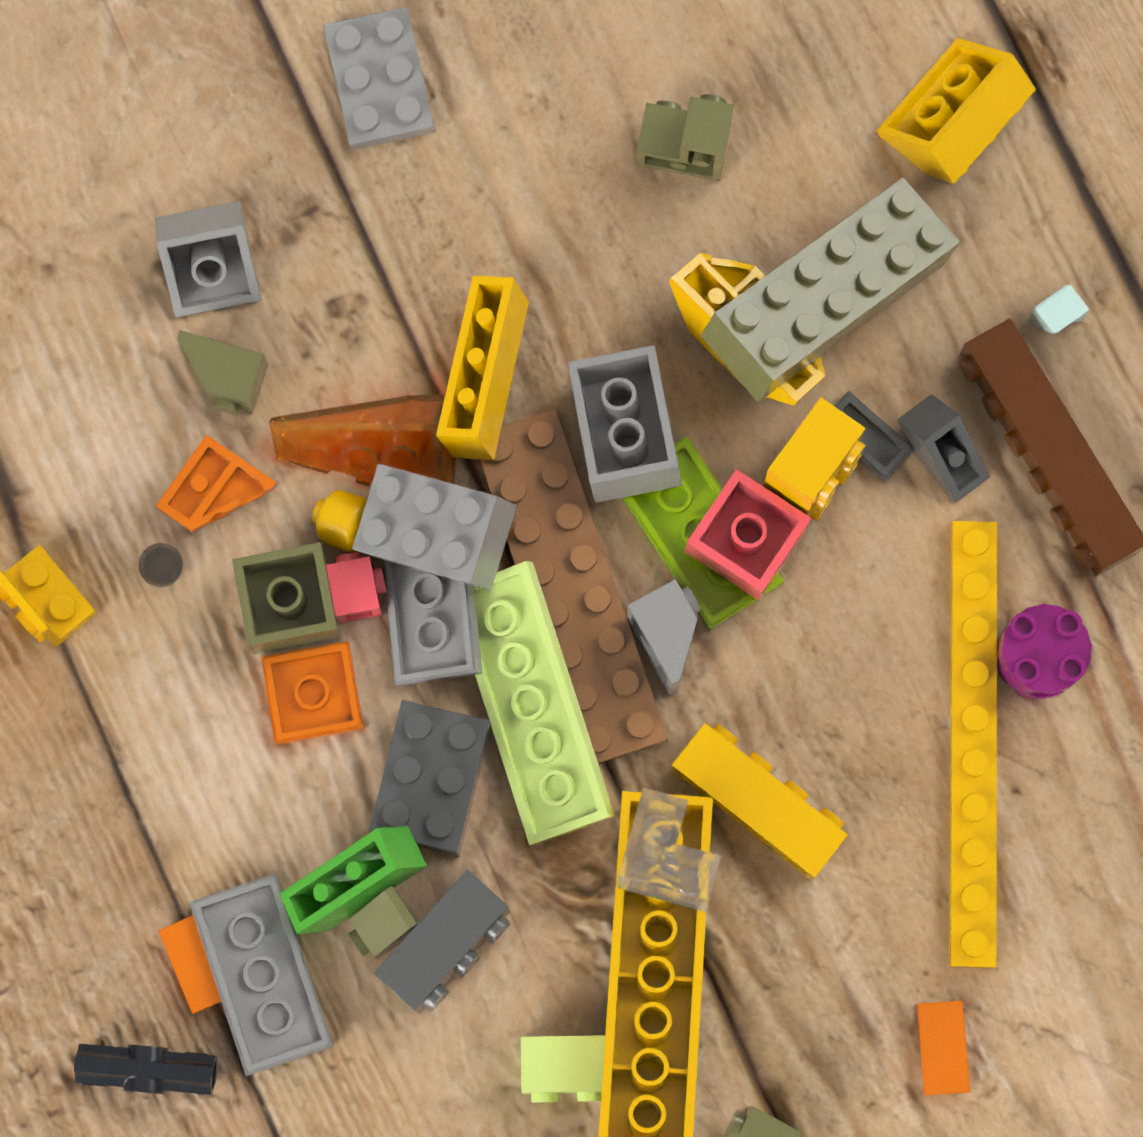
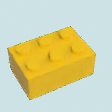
M820 397L769 467L763 487L818 521L830 505L831 498L835 494L838 484L843 486L856 469L857 462L861 458V453L866 446L860 442L866 428Z

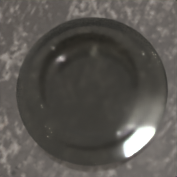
M156 543L143 551L138 567L142 578L148 584L163 588L174 584L180 578L184 565L182 556L176 548L166 543Z

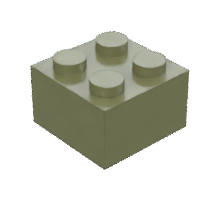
M321 542L232 559L247 644L253 654L341 637L326 568V554Z

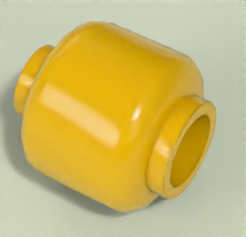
M338 489L330 493L326 499L319 500L312 514V521L316 524V534L319 540L324 544L349 553L358 552L352 550L367 499Z

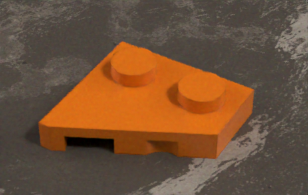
M206 435L155 507L191 533H195L273 491L277 483Z

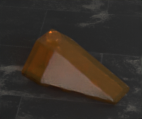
M408 395L272 417L269 425L276 459L325 474L332 470L357 477L356 483L370 486L371 482H373L378 464L454 484L456 458L452 457L436 436L445 395Z

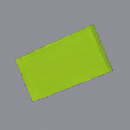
M686 436L674 444L682 486L623 497L622 500L681 589L687 586L690 588L700 607L697 613L709 631L756 602L757 599L685 553L688 539L722 491V487ZM779 572L762 597L784 584V580Z

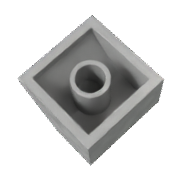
M241 201L155 218L156 243L175 317L261 301Z
M676 579L630 603L627 608L628 623L669 696L678 691L699 617L697 612L700 610L699 604L690 588L687 586L681 589Z

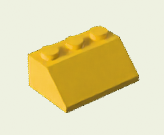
M957 38L876 132L883 140L927 175L955 184L968 171L970 165L983 150L995 140L997 134L1009 120L1021 110L1036 88L1013 54Z

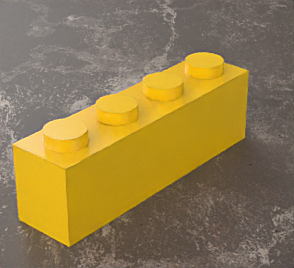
M472 276L436 436L452 457L484 460L495 459L529 305L527 297L514 277Z
M704 723L674 761L670 770L704 797H713L714 805L812 881L848 836L847 833L841 830L845 823L824 807L818 812L806 802L809 795L791 780H787L785 784L781 783L770 774L773 770L772 765L760 755L752 752L747 756L734 746L738 739L719 724L711 728L708 724Z

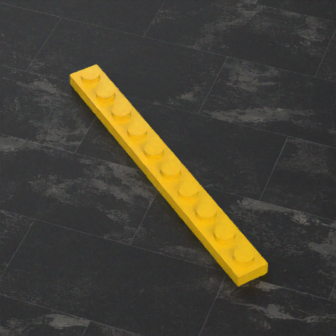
M953 521L951 523L949 967H997V522Z

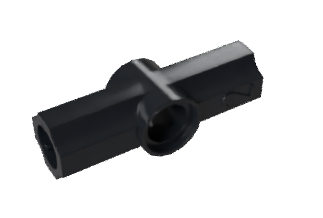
M79 1043L74 1065L75 1083L104 1087L117 1086L123 1087V1091L155 1094L173 1091L213 1095L217 1077V1056L204 1053L169 1052V1048L128 1044V1048Z

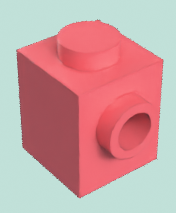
M359 552L346 553L335 557L336 563L326 565L335 616L339 624L383 615L379 594L387 593L382 567L374 568L370 556L362 557Z

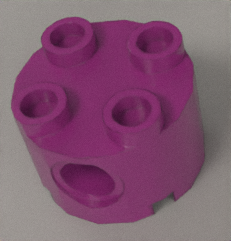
M1041 604L1026 608L1013 617L997 640V668L1000 677L1006 684L1008 683L1011 688L1015 689L1016 693L1025 698L1045 700L1060 696L1084 676L1090 664L1092 644L1088 630L1076 612L1061 606Z

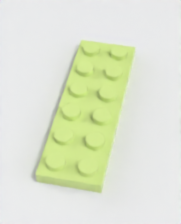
M524 561L496 573L491 591L474 586L482 674H477L475 677L529 845H537L612 818L615 814L534 564L531 561Z

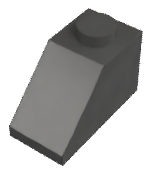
M931 394L897 419L908 443L915 448L913 452L955 503L990 478L960 415Z

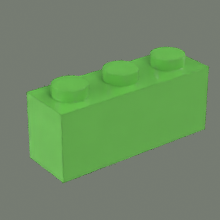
M408 826L376 828L279 893L297 934L330 931L360 911L390 886L395 888L427 867Z

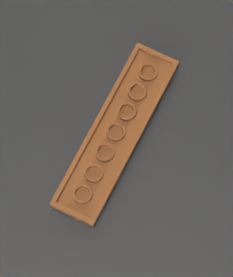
M556 409L502 426L495 459H479L491 495L498 496L517 505L506 541L514 565L524 561H531L534 564L598 765L668 742L664 725Z

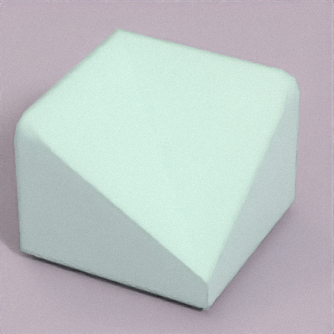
M1070 284L1035 306L1029 321L1033 326L1054 334L1070 323L1083 321L1090 309Z

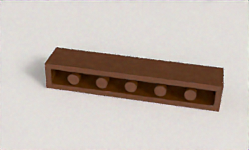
M1011 318L966 342L960 352L962 359L959 360L964 375L971 383L977 382L985 395L982 397V403L987 413L993 420L999 418L1007 431L1004 437L1009 449L1016 457L1022 456L1030 471L1027 472L1031 485L1039 495L1045 493L1053 506L1050 510L1052 519L1060 531L1063 533L1068 531L1076 546L1073 547V551L1080 565L1085 570L1091 569L1095 577L1141 552L1143 550V533Z

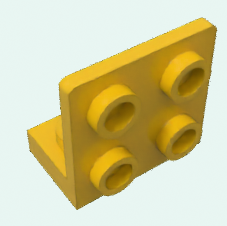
M40 544L6 572L0 568V599L6 602L12 610L17 606L21 609L15 617L31 636H34L40 643L48 639L55 647H58L98 614Z

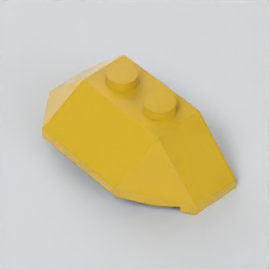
M699 253L671 277L669 284L688 331L735 377L703 340L701 334L716 311L764 278L765 275L754 265L729 259L712 258L711 255ZM822 356L766 396V398L794 406L824 379L825 371L824 366H822Z

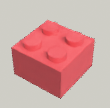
M736 469L688 539L685 553L759 601L808 529L812 518Z

